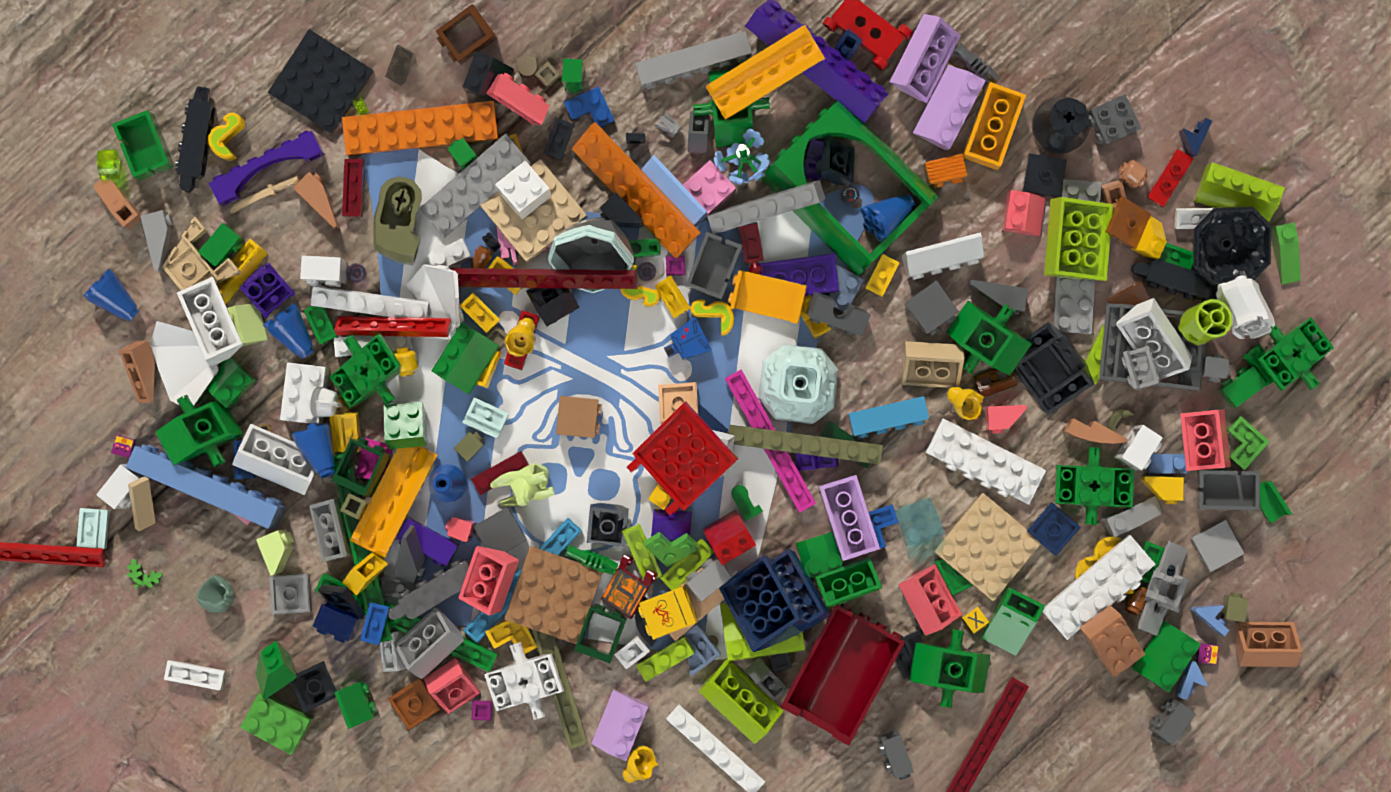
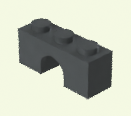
M814 291L806 311L811 321L818 324L822 321L834 330L841 328L845 330L846 334L855 336V334L862 336L871 316L866 310L849 304L845 313L834 315L833 309L836 302L831 297Z

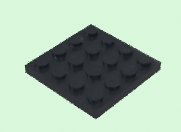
M309 29L268 93L333 134L341 123L342 117H345L374 70Z

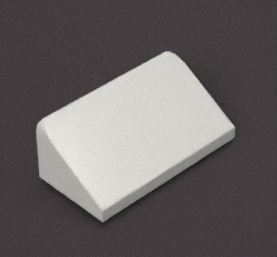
M402 631L391 632L393 640L380 643L383 672L406 669L394 646L403 637Z

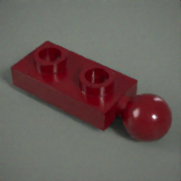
M758 222L740 226L739 232L745 264L751 263L748 272L761 275L762 267L758 261H764Z

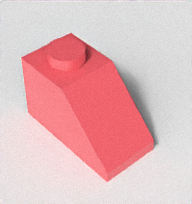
M1027 405L985 407L986 430H992V434L1003 433V429H1009L1027 409Z
M452 516L451 520L448 519L445 530L448 531V536L469 542L472 540L473 531L475 530L473 526L477 522Z

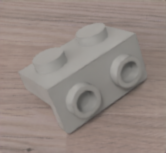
M1150 346L1123 352L1122 362L1124 367L1128 368L1129 376H1127V379L1133 389L1140 390L1160 384Z

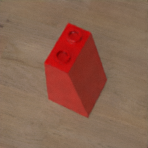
M736 510L702 529L722 565L757 546Z

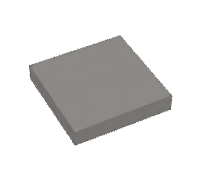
M1222 520L1191 537L1209 572L1244 554L1226 520Z
M309 573L269 576L272 615L311 612Z

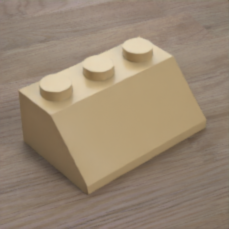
M905 341L902 385L940 388L959 387L964 364L963 347L957 344Z

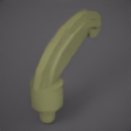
M1126 409L1117 410L1110 419L1109 429L1117 432L1115 426L1122 417L1134 416V413Z

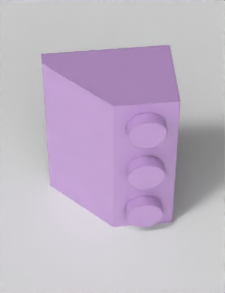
M613 689L591 744L612 756L627 761L649 704Z

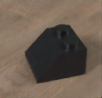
M476 51L462 87L465 92L501 104L486 93L498 74L504 75V73H507L511 76L514 68Z
M617 192L599 208L601 218L612 220L618 227L642 228L644 226L643 220Z
M530 288L526 290L546 327L580 308L569 288Z

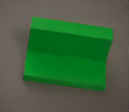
M1261 482L1259 508L1267 521L1273 523L1284 515H1291L1292 512L1273 482Z

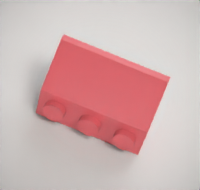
M498 74L486 94L531 124L542 125L549 109V105L545 103L547 100L538 94L536 96L531 94V89L524 84L519 86L513 82L514 78L509 74Z
M1225 409L1181 413L1186 471L1231 467Z
M477 546L458 599L489 616L501 612L519 559L504 551Z
M936 564L917 572L898 584L925 636L942 630L962 615Z

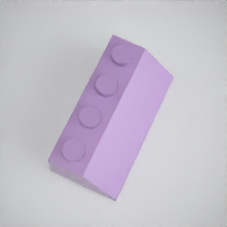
M923 14L890 83L900 91L927 103L961 35L941 17Z
M948 65L913 134L945 151L949 150L986 80L969 71Z
M850 476L818 486L841 559L844 561L880 549L857 476Z

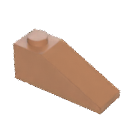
M308 172L293 189L334 229L338 230L340 226L327 188L322 184L324 180L317 173L313 175Z
M135 341L120 349L119 353L138 403H152L154 401L155 358L148 341Z

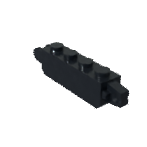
M197 86L193 99H189V103L185 106L186 120L181 128L183 138L178 145V151L180 152L179 160L175 163L176 174L180 176L179 187L187 193L193 191L196 179L201 180L205 177L210 148L208 135L213 129L216 113L215 107L210 103V89Z
M1159 259L1148 264L1138 262L1131 267L1132 274L1143 277L1142 282L1147 283V286L1150 288L1158 289V287L1165 289L1166 293L1172 295L1179 293L1184 295L1183 298L1191 301L1195 299L1202 302L1210 299L1217 300L1218 285L1212 286L1199 272Z

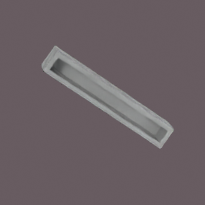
M746 31L640 61L635 63L642 89L650 90L656 88L657 84L674 83L677 78L683 77V79H688L698 72L702 74L712 71V68H726L731 65L730 63L736 61L743 63L752 56Z
M820 180L713 212L707 217L713 234L820 203L825 199Z

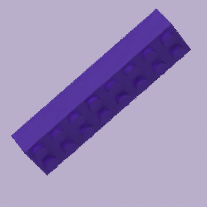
M768 0L758 7L745 25L747 29L768 46L804 26V24L796 20L792 13L786 12L781 8V5L775 0ZM806 25L825 59L804 71L803 74L865 123L889 94L885 92L881 85L875 84L870 80L866 73L859 71L854 63L843 58L838 50L828 46L823 38L812 33L811 29Z

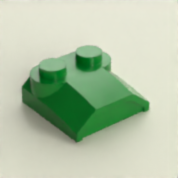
M832 531L796 542L802 565L810 579L844 567Z

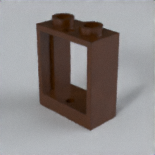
M473 4L436 30L438 42L442 47L447 46L450 50L447 53L454 63L458 61L460 65L473 57L476 51L480 52L497 39L493 30ZM471 15L485 36L464 52L458 54L444 34Z

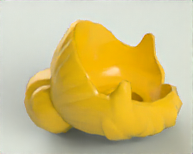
M524 318L508 332L504 342L510 355L516 357L532 353L536 342L533 320Z
M960 387L948 389L947 398L949 402L953 403L959 417L966 420H975L981 415V403L984 396L972 389L962 390Z
M641 745L629 754L627 767L622 771L623 779L627 783L647 780L651 777L653 768L658 766L652 748Z

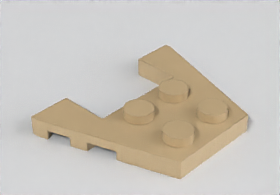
M196 217L191 220L192 224L187 231H184L178 246L174 247L162 266L180 290H184L211 277L214 278L217 284L241 273L230 258L213 270L204 257L198 253L193 243L208 230Z

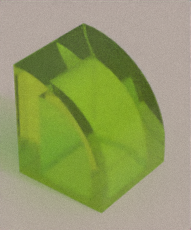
M117 149L98 150L97 168L100 180L120 179L122 160Z

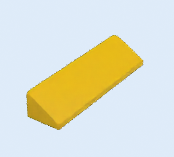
M249 239L232 259L241 273L216 284L225 305L268 254L252 239Z

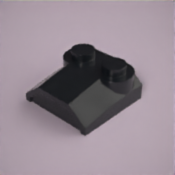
M826 136L822 159L816 163L817 174L836 185L848 186L853 184L854 149L834 140L830 136Z
M607 503L590 504L586 543L625 547V538L622 531L627 529L629 508Z
M324 661L296 673L297 678L290 682V686L303 713L336 698L334 692L337 689L333 684Z

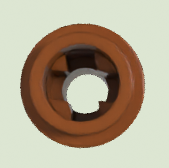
M479 245L478 249L475 248L471 268L484 269L493 256L491 255L493 252Z
M1139 586L1134 591V594L1131 595L1125 604L1127 612L1140 616L1145 606L1147 589Z

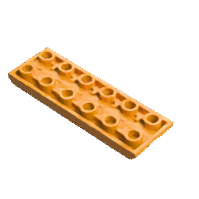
M806 25L714 80L706 88L726 120L821 62L825 57Z
M421 446L397 449L350 541L386 558L438 454Z

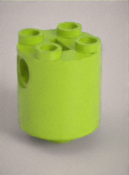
M1210 299L1187 309L1180 319L1178 329L1189 342L1202 345L1224 336L1230 330L1232 314L1225 303Z

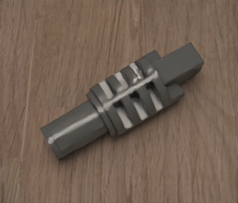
M962 43L953 51L955 55L963 60L966 68L968 69L969 67L970 72L973 71L975 75L986 80L985 83L987 85L990 82L996 84L1000 79L991 66L986 65V61L983 62V59L979 58L978 54L970 52Z

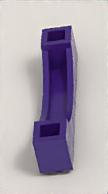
M304 131L298 135V138L281 143V147L268 149L264 152L263 156L259 158L253 157L247 160V164L241 167L240 165L235 166L225 175L215 176L209 185L218 203L225 206L239 199V193L245 184L254 175L268 166L292 159H304L309 163L325 155L316 135L312 131Z

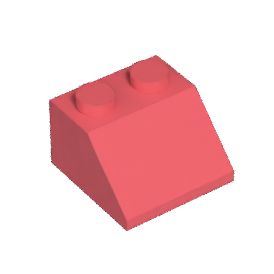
M1010 190L1007 193L1002 231L1040 236L1046 198L1028 192Z
M454 658L424 678L430 695L448 714L480 694V690L466 668L457 658Z

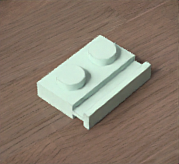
M473 398L462 423L498 439L510 413L477 398Z
M80 508L76 547L107 548L110 510Z

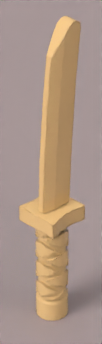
M293 177L277 185H267L268 188L235 203L230 213L234 214L270 195H278V191L296 185L300 181L299 177Z

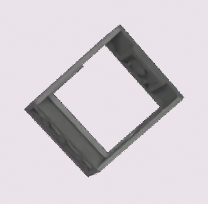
M1106 304L1099 380L1129 383L1127 376H1129L1128 368L1124 367L1122 357H1124L1123 352L1131 351V346L1116 323L1136 305ZM1162 309L1165 315L1182 317L1184 311ZM1183 336L1182 341L1192 355L1190 369L1179 373L1178 384L1160 382V384L1153 386L1201 391L1206 343L1202 345L1193 344Z

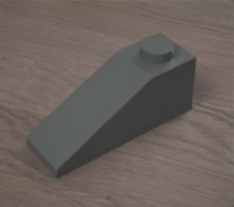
M976 280L968 281L969 287L1000 309L1003 308L1004 304L1009 305L1007 312L1011 307L1015 309L1012 315H1019V313L1025 311L1028 288Z
M410 525L402 537L393 575L415 584L418 578L421 579L426 568H424L425 557L415 527Z

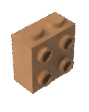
M560 396L556 434L596 438V434L599 435L600 423H597V418L602 413V404H599L598 399Z

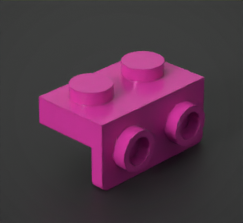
M364 438L369 441L368 445L373 447L375 445L381 446L386 449V453L390 454L379 481H381L389 466L393 449L389 450L386 443ZM362 448L355 475L370 479L380 456Z

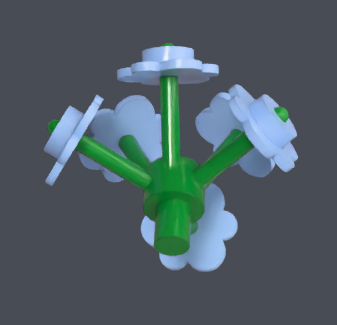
M748 129L743 135L744 139H746V146L744 144L739 145L738 143L732 144L731 148H727L726 152L728 155L725 158L721 151L715 152L714 163L717 168H720V171H726V161L739 165L738 170L734 171V173H729V181L738 185L748 183L754 179L755 181L762 180V177L765 176L764 171L770 165L767 154L759 152L755 157L750 154L749 148L751 146L759 148L760 145L764 144L761 134L752 129ZM745 162L748 163L755 173L750 178L747 173L742 172L743 163Z

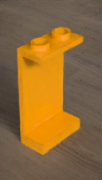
M739 270L738 274H734L732 285H735L734 293L730 292L728 299L731 309H740L787 320L791 323H799L807 290L806 285Z

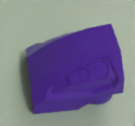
M270 262L260 267L240 286V289L265 318L288 298L296 294Z
M654 509L651 537L661 532L672 542L686 533L690 536L692 512L676 511L670 516L665 510Z

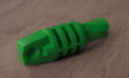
M569 545L565 554L566 557L581 562L583 566L586 565L588 568L591 567L593 570L596 569L601 573L614 575L618 567V563L604 555L600 556L601 554L599 553L595 554L596 552L594 551L590 552L589 549L584 551Z

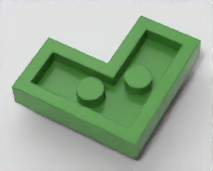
M1239 416L1227 429V432L1240 442V445L1230 455V460L1242 470H1246L1270 441L1242 416Z
M658 532L644 541L645 547L667 568L699 549L698 543L687 533L670 542L661 532Z

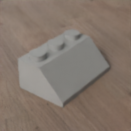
M339 498L309 505L322 562L352 555L346 524L340 511L342 506Z
M436 606L394 646L407 670L423 679L458 647L464 639L457 627Z

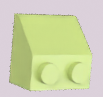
M253 303L227 308L243 344L242 346L268 340L266 329L263 326L262 313Z
M287 529L278 530L256 539L270 575L283 572L292 552L294 539L292 534L287 532Z

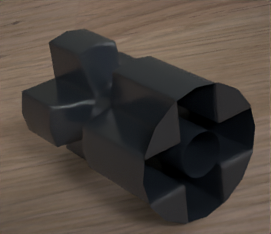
M490 232L482 237V240L492 252L500 249L501 244Z

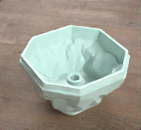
M783 344L762 362L758 399L775 420L814 424L834 408L839 370L822 348ZM797 380L803 381L802 387L796 385Z

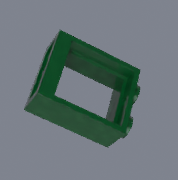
M350 438L331 481L364 497H372L390 454L386 453V449L381 446L375 445L373 447L368 445L369 441L364 438ZM359 447L380 456L367 486L346 477Z
M591 605L574 651L611 664L627 618L621 612L615 610L613 613L605 611L606 607L602 605ZM593 613L620 622L609 653L583 644Z

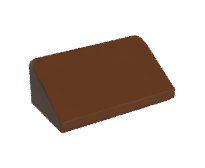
M1139 281L1108 298L1107 302L1108 304L1137 305L1150 299L1142 282Z
M992 369L973 376L979 394L984 397L1017 385L1013 372L1011 375H1007L997 369Z

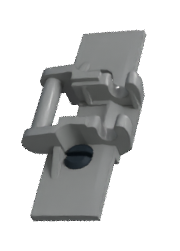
M1170 541L1166 544L1160 564L1153 572L1145 595L1146 603L1138 623V629L1157 636L1166 611L1169 609L1179 613L1180 609L1178 608L1186 585L1190 583L1189 579L1180 576L1187 548ZM1171 584L1178 585L1173 600L1166 596ZM1156 603H1158L1157 608L1154 611V606Z

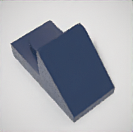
M847 29L834 49L838 50L843 58L850 61L854 53L859 50L863 39L850 29Z
M1204 118L1202 121H1198L1193 132L1186 129L1179 131L1186 153L1193 158L1197 155L1212 120Z

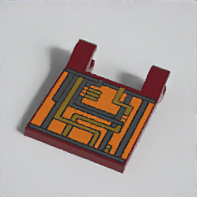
M623 555L619 567L603 593L601 600L629 619H632L640 605L639 603L642 602L658 574L654 571H647L644 580H641L627 571L634 561L633 557Z

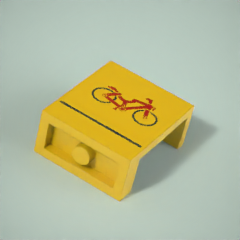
M685 585L639 603V613L642 618L645 617L647 623L645 625L647 634L652 636L653 639L698 622Z

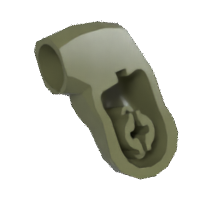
M397 176L388 179L381 186L373 221V246L375 251L383 257L400 264L413 266L421 238L414 232L416 214L422 201V191L413 180L407 177Z

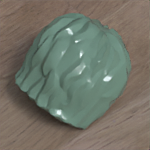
M212 575L197 592L196 601L210 613L225 612L234 601L235 591L233 585L222 577Z

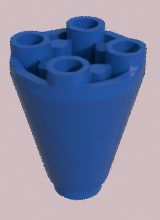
M908 194L868 204L861 208L860 211L865 221L863 227L866 232H871L878 241L886 239L912 211V208L915 207L912 197Z
M110 269L98 281L94 282L83 295L87 301L123 320L126 319L128 322L139 312L136 308V303L116 273Z
M294 303L285 309L287 312H279L273 316L275 320L270 319L263 326L267 332L293 354L304 359L314 352L313 344L300 310Z
M312 423L307 426V430L293 433L292 436L296 446L320 478L333 475L335 473L332 432L329 423L320 426L318 423Z
M450 464L440 465L433 470L429 477V491L439 501L446 503L456 501L461 498L466 490V475L457 466ZM442 480L446 482V486L443 488L439 484Z

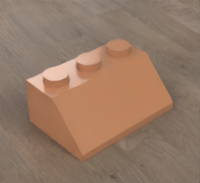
M1236 622V655L1239 666L1298 667L1303 651L1294 622Z

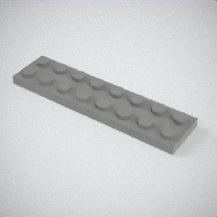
M1063 179L1061 197L1100 202L1101 182ZM1056 277L1053 325L1063 333L1092 334L1095 280Z

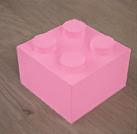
M710 160L683 184L688 192L707 211V216L715 212L736 193V187Z

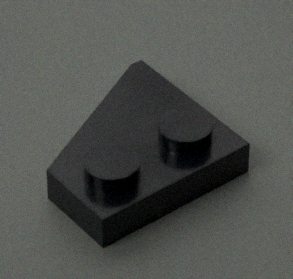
M323 584L319 587L318 591L327 604L345 613L351 610L359 620L366 615L349 588Z
M922 629L911 632L902 639L905 643L895 663L903 680L910 677L915 643H921Z

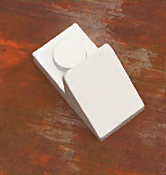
M637 635L614 655L628 669L649 653L650 650Z

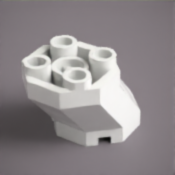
M1238 276L1235 280L1218 285L1217 300L1225 303L1232 314L1231 329L1236 337L1245 339L1244 335H1250V339L1271 332V326H1275L1274 317L1260 292L1258 283L1252 279H1247V276Z

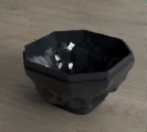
M1254 207L1213 208L1194 228L1192 240L1193 267L1212 286L1230 282L1238 276H1247V279L1255 280L1271 264L1272 225ZM1227 240L1226 245L1223 246V242Z

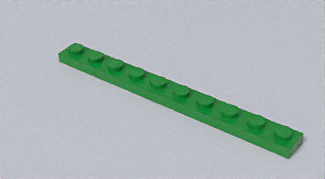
M343 454L334 456V471H336ZM351 463L346 477L357 481L353 463ZM337 484L341 506H343L348 494L360 498V494ZM343 513L356 566L370 555L372 551L350 541L359 520ZM377 576L361 591L366 615L370 602L385 606ZM388 617L381 643L393 640Z
M324 572L315 591L319 593L318 589L322 584L339 587L347 586L342 583V580ZM361 592L357 596L353 593L354 598L365 612ZM384 600L385 606L390 607V609L395 606ZM404 615L395 620L388 617L389 626L408 633L423 618L417 616L411 619ZM464 637V641L450 653L488 672L491 671L498 656V653Z

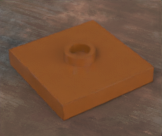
M1120 197L1105 232L1127 246L1136 249L1151 214L1125 197Z
M417 678L388 698V701L409 731L442 709L430 695L426 684L421 678Z

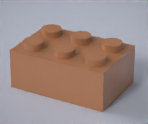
M1111 605L1080 627L1081 632L1098 659L1113 677H1116L1146 655L1122 615Z

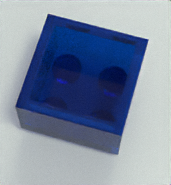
M324 603L321 604L312 626L317 628L316 631L323 635L329 633L334 635L335 640L345 643V641H350L356 637L363 618L359 620L352 611L345 613L336 607Z

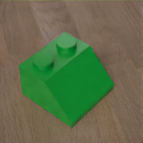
M230 357L222 361L218 366L219 371L207 389L224 407L232 409L258 380L235 359Z
M277 641L260 651L255 674L262 697L267 699L296 679L297 676L290 654Z
M363 680L334 692L348 729L377 716L376 704L374 701L371 702L369 694H371L370 688Z

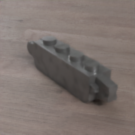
M458 559L450 564V569L445 572L441 569L433 574L434 578L427 582L425 579L416 584L417 588L410 592L408 589L399 595L400 599L397 600L399 604L389 610L388 617L395 620L406 615L408 618L414 619L462 589L472 559L468 561H460Z

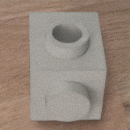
M1212 354V357L1205 356L1202 376L1209 378L1208 381L1220 382V379H1227L1231 372L1229 360L1223 359L1224 356Z

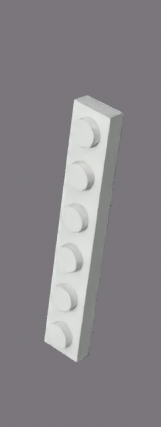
M316 285L313 286L311 306L387 317L427 318L429 302Z
M680 704L667 716L666 719L747 792H757L765 783L762 777Z

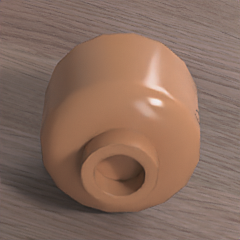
M1131 160L1128 163L1124 162L1118 170L1120 172L1119 180L1133 189L1136 187L1140 188L1148 178L1147 168L1135 160Z

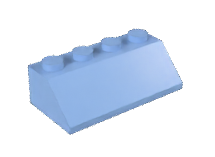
M653 155L641 170L683 215L697 227L707 217V211Z

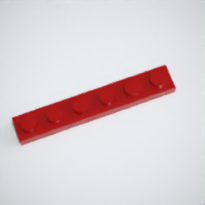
M338 316L334 331L336 335L377 336L381 334L382 336L448 337L452 322L451 318Z
M0 542V561L104 567L106 564L104 551L99 548Z

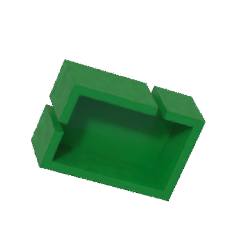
M146 110L112 124L117 139L122 142L120 146L133 178L141 181L156 175L154 171L161 173L175 167L156 117L152 112Z

